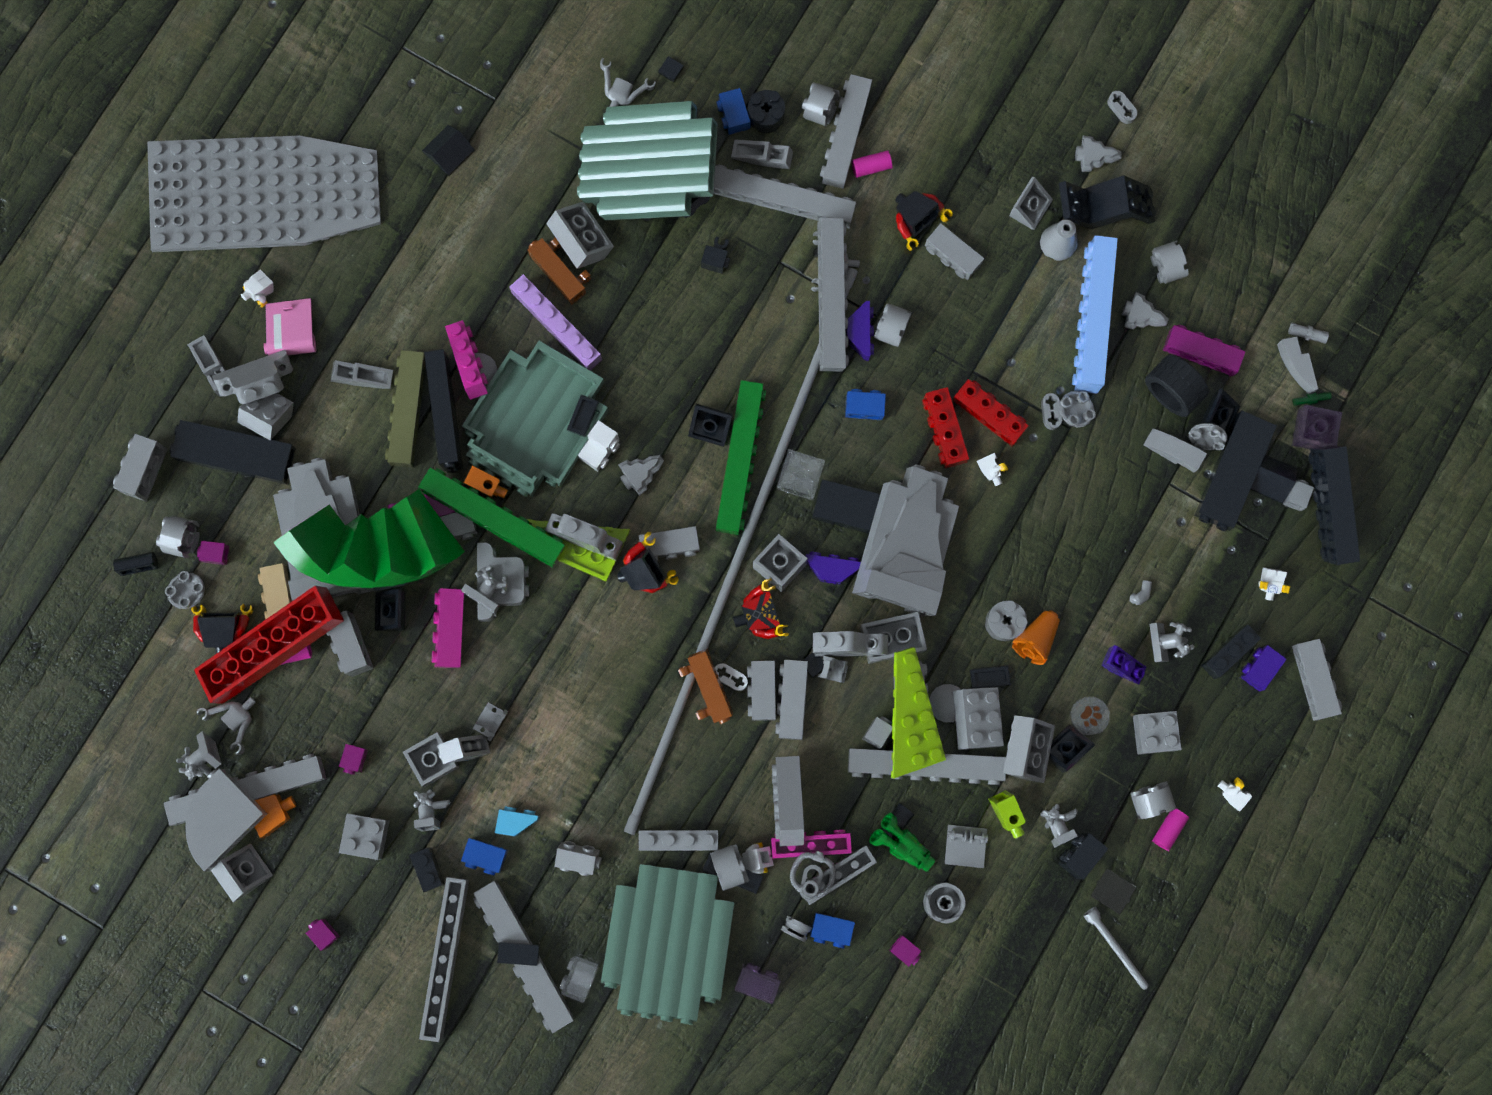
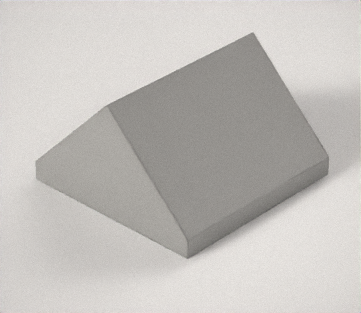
M1032 177L1009 216L1035 230L1053 199L1037 179Z

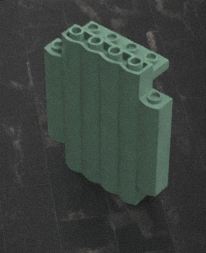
M692 101L607 107L606 112L603 114L605 125L584 126V130L581 133L583 147L579 153L582 164L578 170V176L581 181L577 187V195L584 203H593L597 207L598 214L604 220L691 216L692 198L713 197L718 124L713 118L697 119V106Z
M541 341L537 342L527 359L510 350L486 387L488 394L482 395L462 425L463 429L466 430L465 434L471 438L467 444L470 448L466 454L467 458L470 459L468 462L476 468L479 466L485 468L484 472L494 477L502 478L501 482L506 486L511 487L513 485L517 487V492L525 497L528 495L533 497L544 478H546L545 482L555 488L556 485L561 487L578 461V454L588 442V434L598 420L600 422L603 421L609 411L608 407L599 402L585 437L567 431V427L580 396L584 395L594 399L603 386L604 379Z
M640 864L636 888L622 885L616 886L601 983H605L604 987L616 989L617 985L620 986L617 1010L621 1011V1015L633 1016V1013H639L641 1018L652 1019L653 1016H659L662 1021L672 1022L673 1019H679L682 1024L692 1025L693 1022H697L700 998H704V1002L716 1003V1000H721L734 902L715 900L718 876Z

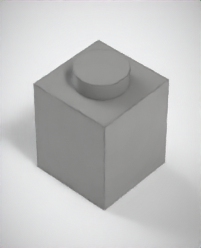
M1296 480L1283 505L1298 511L1306 509L1314 487L1309 486V483L1304 480Z

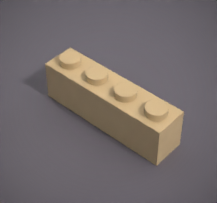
M283 563L260 568L258 580L260 585L263 586L264 592L261 593L263 603L266 604L267 611L264 614L265 619H267L292 602L288 584L289 575L287 566Z

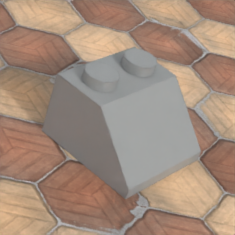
M251 843L220 860L211 870L233 903L273 876Z

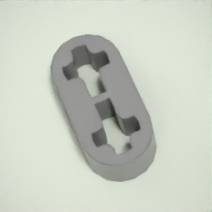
M1121 91L1112 92L1107 101L1108 106L1121 122L1125 124L1132 123L1137 116L1136 108ZM1114 98H1115V99L1119 98V99H1120L1119 103H1118V102H1115V103H1114V102H1113ZM1126 112H1127V113H1129V112L1132 113L1131 116H1127V117H1126L1124 114H1125Z
M1054 393L1046 394L1041 401L1043 422L1049 430L1057 429L1062 423L1059 409L1060 400ZM1049 398H1051V401H1055L1052 405V410H1050V405L1046 404ZM1051 413H1053V418L1057 419L1054 425H1052V422H1048L1051 418Z

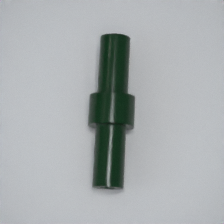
M1331 392L1310 393L1304 397L1292 399V403L1294 406L1302 404L1312 405L1317 404L1318 401L1329 400L1332 398Z

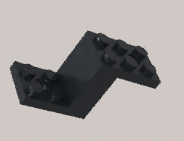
M1125 175L1087 188L1079 187L1067 181L1059 183L1064 220H1070L1091 230L1130 217L1147 224L1155 222L1156 210L1152 203V189L1150 186Z

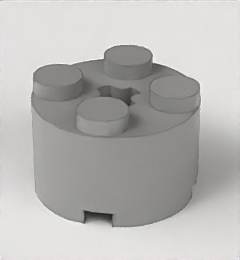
M813 82L810 87L809 98H805L802 109H805L803 117L812 122L827 126L835 114L837 108L835 100L839 101L840 92L839 90Z
M1177 241L1164 244L1152 250L1153 255L1150 258L1152 265L1158 268L1157 278L1160 284H1167L1188 276V269L1184 270V265L1187 264L1180 244L1177 245Z
M887 303L883 316L879 320L874 338L899 347L912 312Z
M174 515L164 517L162 530L156 539V545L160 547L163 553L189 558L188 554L194 553L199 542L200 532H196V527H199L198 522Z
M1013 601L997 603L988 611L985 621V627L989 635L999 641L1015 639L1023 633L1027 625L1025 611ZM1004 618H1005V619H1007V618L1009 619L1008 624H1005V625H1004V624L1002 623V621L1004 620Z
M1167 781L1158 783L1153 787L1146 786L1131 792V798L1138 819L1151 818L1161 815L1160 813L1165 812V810L1167 813L1176 809Z
M737 844L710 853L722 890L730 889L749 881Z
M940 882L932 885L925 892L923 905L927 915L933 920L940 923H952L962 915L965 908V897L962 891L955 885ZM943 897L945 900L949 901V903L946 904V908L940 905V902H942Z

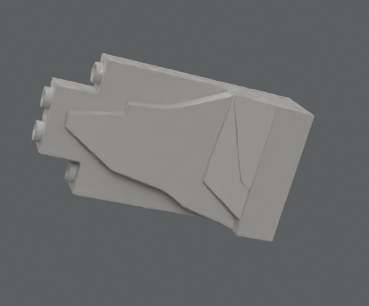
M323 458L313 459L311 463L307 464L303 462L295 463L292 465L293 467L287 468L292 490L283 489L278 491L279 494L273 495L282 535L329 504L345 525L360 515L352 479L342 475L335 477V480H333L330 465ZM288 561L291 581H288L292 601L313 586L327 587L332 598L353 592L359 595L374 591L373 588L342 587L320 582L299 572Z
M914 465L906 469L903 483L891 480V482L883 484L853 588V594L868 599L877 598L904 607V611L910 613L918 612L921 617L936 615L946 571L943 569V562L959 506L954 505L952 500L943 499L948 478L943 477L942 473L937 471L929 472L921 465Z

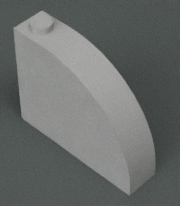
M215 769L207 776L208 780L200 787L191 801L186 817L185 827L188 847L196 863L204 872L210 871L267 815L264 809L225 769Z

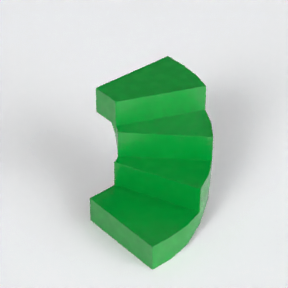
M419 489L391 508H382L370 518L360 514L346 525L329 504L273 542L285 559L299 572L320 582L342 587L360 588L386 587L417 581L441 570L465 552Z

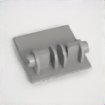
M948 825L945 864L984 868L985 848L988 841L987 829Z

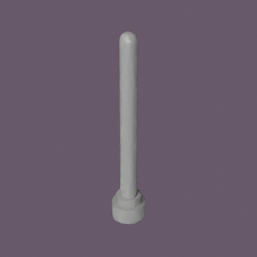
M1096 907L1089 909L1083 917L1088 923L1090 922L1096 926L1139 986L1144 990L1147 989L1148 983L1100 920L1101 913Z

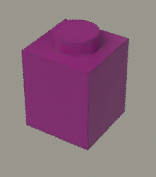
M201 541V546L197 549V557L203 563L227 565L230 546L225 543Z
M346 744L339 767L344 768L343 772L355 775V772H362L368 750Z
M326 919L314 920L308 926L309 930L306 932V935L320 951L326 950L340 937Z
M900 935L889 949L908 967L911 964L914 966L921 958L919 955L921 950L903 935Z

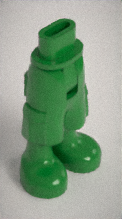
M888 813L883 818L881 827L895 835L897 840H893L883 830L877 829L872 833L869 842L873 846L885 845L889 847L890 854L897 859L904 860L918 869L922 868L926 872L929 871L935 862V858L930 855L931 852L908 829L901 830L897 824L896 816Z

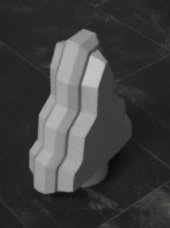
M1083 135L1081 146L1076 147L1075 160L1081 161L1082 172H1091L1093 168H1100L1104 163H1113L1121 159V151L1113 147L1104 146L1101 141H1096L1091 136Z
M1137 292L1132 302L1126 301L1122 311V315L1126 316L1124 327L1129 329H1135L1136 327L1145 328L1148 325L1154 327L1166 326L1169 320L1161 311L1154 309L1153 304L1147 301L1144 295Z
M660 455L650 456L645 460L638 458L631 462L626 460L618 464L624 474L620 479L628 490L633 487L640 496L647 490V485L652 482L653 474L659 471L664 460Z

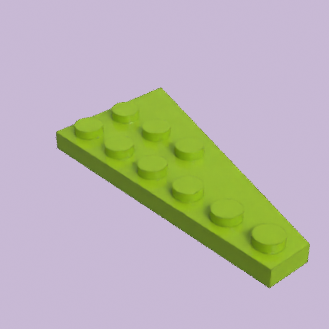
M527 519L530 522L529 525L534 528L539 526L545 530L548 521ZM554 522L553 527L558 528L559 523ZM599 527L607 531L609 536L622 541L623 546L630 533V529ZM561 539L565 548L558 561L607 582L616 563L615 560ZM609 543L606 546L608 550H611L614 547L612 543Z
M915 647L894 653L895 690H893V697H895L892 718L893 752L891 760H893V771H891V778H897L946 760Z

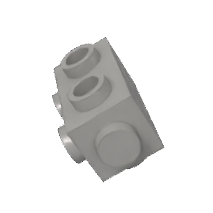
M571 841L561 842L557 848L554 867L566 872L576 871L584 876L593 875L601 865L600 850L589 845L579 846Z

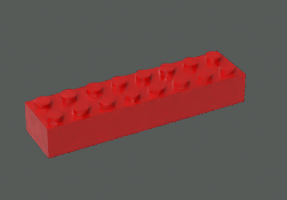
M313 586L202 663L194 671L209 702L224 704L342 623L344 619L328 588Z

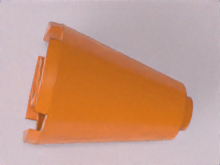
M1051 610L1041 613L1025 628L1023 633L1013 640L1012 648L1024 659L1026 656L1032 659L1031 663L1044 665L1048 659L1060 623L1058 615Z

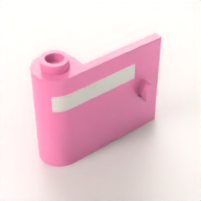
M311 298L266 304L265 354L271 355L282 350H286L288 356L316 352V340L312 327Z

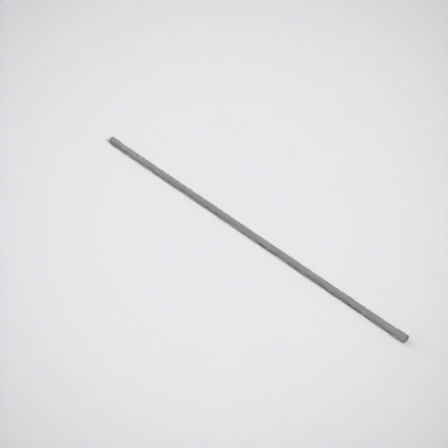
M848 268L844 276V280H847L845 299H847L858 274V271L853 268ZM819 344L696 653L708 649L820 367ZM693 672L686 675L624 832L632 835L636 833L642 812L696 679Z

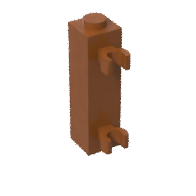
M556 237L549 244L542 238L539 241H533L529 245V249H527L529 256L569 303L573 305L586 294L583 284L591 280V275L586 270L577 278L554 253L562 247Z
M704 649L689 655L687 658L689 665L679 668L678 671L681 677L693 672L707 708L697 711L698 720L711 715L714 723L719 721L722 724L729 721L733 711L708 650Z

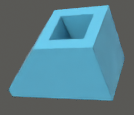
M505 806L504 810H499L495 833L517 836L536 823L540 816L535 815L536 811L524 810V813H518L516 808Z

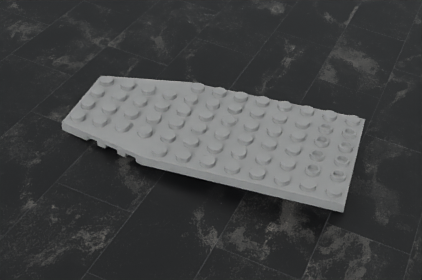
M305 136L148 141L150 241L152 252L305 246L313 244L312 242L327 240L329 237L348 234L347 232L359 231L381 224L377 150Z

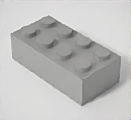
M799 756L776 757V764L772 765L775 838L779 839L780 846L804 845Z

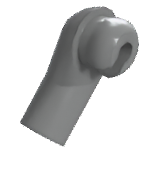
M1143 581L1141 591L1130 595V602L1132 604L1136 603V605L1146 602L1150 598L1152 582Z

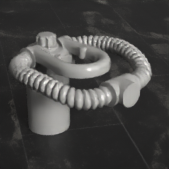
M816 851L815 853L805 852V854H800L791 868L792 870H790L792 886L800 892V895L805 900L827 895L831 891L832 885H834L836 876L835 865L829 858L824 857L822 852ZM805 858H813L814 861L828 864L830 868L829 882L822 891H818L823 878V872L817 865H809L805 868L801 885L796 882L795 874L798 869L797 867ZM810 869H815L819 873V877L815 882H806L808 878L807 873Z

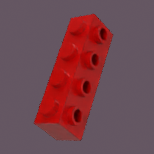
M968 379L952 400L1011 447L1029 426L1023 417L1014 415L1010 407L1006 404H1000L992 393L983 391L981 385L974 380L970 381Z
M948 387L926 393L922 403L924 410H928L929 413L927 418L928 424L935 433L933 441L940 450V453H938L940 463L944 464L945 469L967 463L969 457Z

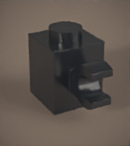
M716 237L714 247L708 245L705 247L701 268L723 274L724 268L728 269L730 263L728 251H726L728 239L725 240V244L719 245V237Z

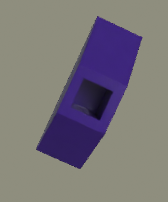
M870 301L863 303L848 318V327L846 329L848 345L865 361H869L870 355L874 354V344H870V337H873L874 327L870 325V318H873V307H870Z
M810 552V554L805 555L808 558V566L820 582L840 585L858 572L861 564L858 558L852 557L844 560L840 559L838 555L824 557L818 552Z
M1116 645L1108 649L1101 665L1111 673L1136 684H1140L1146 670V666Z

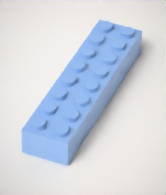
M1094 236L1092 241H1089L1088 247H1085L1084 250L1086 265L1083 266L1082 276L1085 277V281L1082 283L1080 294L1083 295V301H1080L1079 312L1082 314L1077 324L1080 336L1077 337L1075 348L1078 349V356L1074 358V367H1077L1076 374H1073L1072 385H1075L1074 391L1097 394L1105 384L1117 238Z

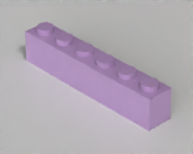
M524 274L510 286L511 293L583 367L591 371L602 361L601 354Z

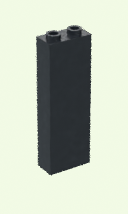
M444 349L425 352L438 463L447 473H456L459 471L458 469H463L450 362Z
M1243 410L1237 414L1228 434L1225 447L1221 450L1194 516L1199 518V521L1206 524L1212 523L1216 525L1217 529L1225 532L1235 527L1277 425Z
M180 420L179 425L176 426L175 441L170 446V457L173 459L287 485L289 477L287 468L292 466L296 451L292 444Z
M822 479L812 519L869 534L880 494Z

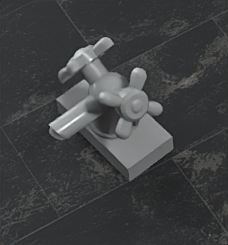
M489 565L475 572L477 578L482 576L484 579L477 590L465 584L461 591L495 614L499 606L491 601L490 597L496 588H501L502 595H506L509 584L506 575H503V581H497L491 577L489 572L494 569Z
M1171 622L1170 626L1176 627L1175 633L1165 634L1164 623H1151L1150 632L1154 661L1169 662L1167 649L1177 648L1179 652L1174 654L1176 658L1179 656L1183 658L1190 650H1193L1194 645L1189 646L1187 644L1188 639L1182 637L1184 631L1192 632V629L1183 623Z
M203 731L196 736L199 748L190 754V748L185 747V754L182 758L176 759L177 763L183 762L186 764V769L179 768V772L185 773L189 780H192L195 776L202 777L203 774L208 776L211 773V768L204 764L205 762H208L215 769L221 765L216 742Z
M431 789L426 793L415 791L414 796L417 797L418 801L414 803V807H418L419 819L414 820V828L421 832L441 829L440 821L434 816V810L447 808L451 803L450 800L433 802L432 798L435 796V792Z
M1056 804L1050 811L1043 810L1040 813L1047 820L1045 827H1050L1054 835V839L1051 840L1054 848L1077 837L1075 830L1070 831L1065 825V822L1076 817L1078 812L1076 808L1065 814H1060L1058 811L1060 807Z

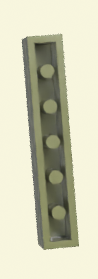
M401 350V355L397 357L399 372L395 375L394 384L397 388L396 393H393L392 396L394 411L390 413L392 428L388 431L387 438L390 441V445L386 449L385 459L388 460L387 462L391 466L413 468L426 360L424 352Z

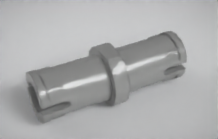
M1291 323L1288 330L1290 335L1326 344L1329 337V332L1313 329V326L1306 327Z

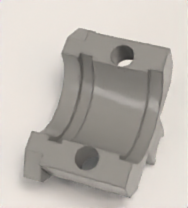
M823 656V671L817 677L844 683L848 662Z
M488 702L473 729L488 737L487 740L491 741L508 711L505 709L503 711ZM482 727L485 729L484 732L480 731Z

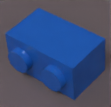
M738 88L720 93L719 101H716L718 111L723 113L724 118H721L723 128L728 130L729 135L750 129V119L741 89Z
M851 389L846 395L845 418L883 420L886 394H881V391L872 390L870 393L862 392L860 389Z
M468 838L461 861L465 862V866L476 870L478 866L484 868V873L495 876L496 872L501 873L508 850Z
M815 912L810 936L814 938V942L825 944V941L833 942V946L844 948L845 945L850 946L855 922Z

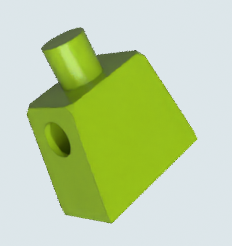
M1005 790L989 798L1002 827L1007 831H1011L1014 838L1024 835L1025 833L1021 825L1025 824L1026 821L1015 796Z

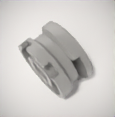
M787 916V922L782 926L781 930L806 942V935L811 931L812 927ZM790 928L791 930H793V931H795V932H797V933H799V934H802V935L799 936V935H797V934H795V933L789 931L788 929Z

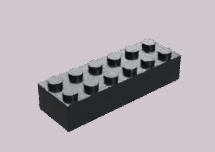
M1329 445L1310 448L1309 462L1313 469L1311 480L1315 485L1313 497L1314 501L1317 502L1316 519L1319 521L1320 526L1318 537L1322 543V548L1320 549L1321 557L1324 559V562L1335 565L1360 562L1347 446Z

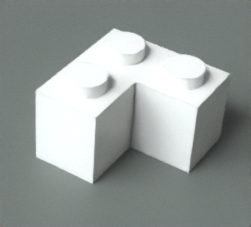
M598 420L588 434V442L578 454L581 461L596 471H599L600 468H605L609 462L607 458L611 452L614 454L620 446L618 443V433Z

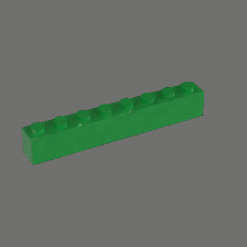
M743 380L740 382L716 525L717 532L739 535V530L744 528L745 519H741L742 511L746 512L748 500L744 499L745 493L750 492L751 482H748V475L753 474L754 463H751V457L756 456L757 445H754V439L759 438L760 427L757 426L758 419L762 420L763 408H760V403L765 401L766 390H763V384Z
M429 468L418 486V489L423 494L548 566L554 567L565 548L560 538L548 536L546 531L539 526L534 528L529 525L530 522L521 516L519 518L515 517L510 509L496 506V502L489 497L482 498L477 490L471 487L469 489L463 487L461 481L456 478L451 480L445 476L446 473L442 470Z

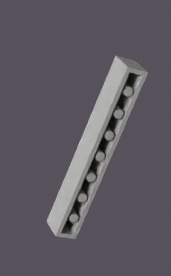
M723 165L715 166L714 194L817 221L821 218H843V224L846 225V228L850 229L856 202L851 198L835 197L834 194L829 192L823 194L813 188H800L794 183L784 184L778 179L771 178L769 180L758 174H745L742 170H730Z
M821 218L817 222L820 371L842 372L848 366L849 361L848 355L845 352V348L848 347V336H845V329L848 327V318L845 317V310H847L848 301L845 299L847 280H844V273L847 272V262H844V254L847 251V245L844 243L846 225L843 224V218Z
M849 749L848 773H852V777H864V774H872L871 778H883V775H891V771H893L891 754L893 751ZM945 754V761L903 775L910 776V780L922 781V777H930V781L942 782V778H949V782L961 783V779H967L971 784H981V780H985L990 785H1000V781H1005L1006 774L1003 773L1006 757ZM903 776L891 779H903Z
M309 754L303 756V760L295 762V759L284 762L282 767L276 768V765L264 768L265 772L258 774L257 771L245 774L246 778L238 779V777H234L233 779L254 800L327 778L321 757ZM199 789L189 791V795L181 797V795L169 797L170 801L164 802L169 826L186 823L189 806Z
M446 877L420 1040L433 1042L443 1040L469 879Z
M497 880L474 893L475 898L473 900L479 909L482 907L485 913L483 918L488 926L492 925L495 930L493 935L498 943L533 945ZM540 956L538 957V966L514 964L515 967L512 969L517 978L521 977L525 983L522 985L528 996L531 994L534 999L532 1004L536 1012H541L544 1020L542 1022L547 1031L551 1029L552 1033L575 1020Z

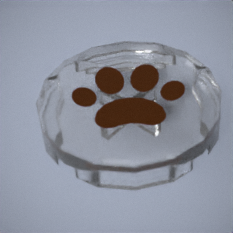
M1084 697L1073 705L1070 717L1073 727L1077 731L1085 735H1095L1107 727L1110 713L1107 705L1101 699Z

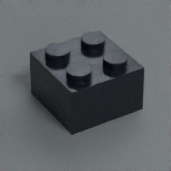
M1090 833L1077 834V837L1071 842L1073 846L1069 850L1066 849L1059 857L1061 861L1058 864L1076 879L1084 880L1108 850L1105 845Z

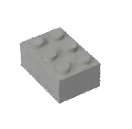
M584 202L555 210L546 223L577 269L604 260L614 247Z
M135 434L128 443L126 456L121 460V469L113 480V488L125 495L147 502L168 449L157 441Z
M347 610L341 612L344 621L326 634L331 636L333 641L330 645L333 653L338 655L339 661H337L339 670L353 677L374 669L355 616Z
M918 612L864 623L860 626L861 633L888 635V655H868V664L894 659L895 652L910 647H915L916 653H922L927 650ZM874 641L871 642V647L874 646Z
M998 687L953 691L958 750L1004 746Z
M1014 715L1003 773L1024 780L1044 783L1055 725L1035 718Z

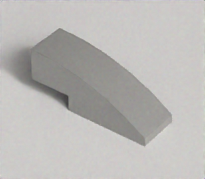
M734 140L731 158L755 165L790 169L793 151L789 146L771 145L770 142Z
M205 335L187 345L214 392L221 397L212 375L226 371Z
M1297 337L1282 339L1277 346L1286 368L1295 381L1308 394L1314 393L1318 390L1309 353L1301 354Z
M335 360L330 381L354 386L390 389L393 370Z
M1156 429L1151 430L1143 444L1174 464L1179 463L1192 472L1199 469L1207 453Z

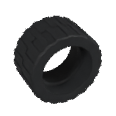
M1167 355L1145 377L1146 385L1157 401L1170 412L1181 417H1187L1209 395L1208 385L1201 374L1187 361L1176 355Z

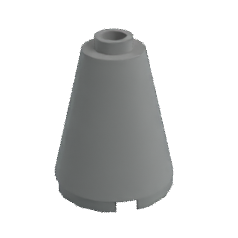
M1062 220L1049 226L1044 230L1040 239L1043 253L1056 261L1066 260L1071 257L1078 243L1075 224L1070 220Z

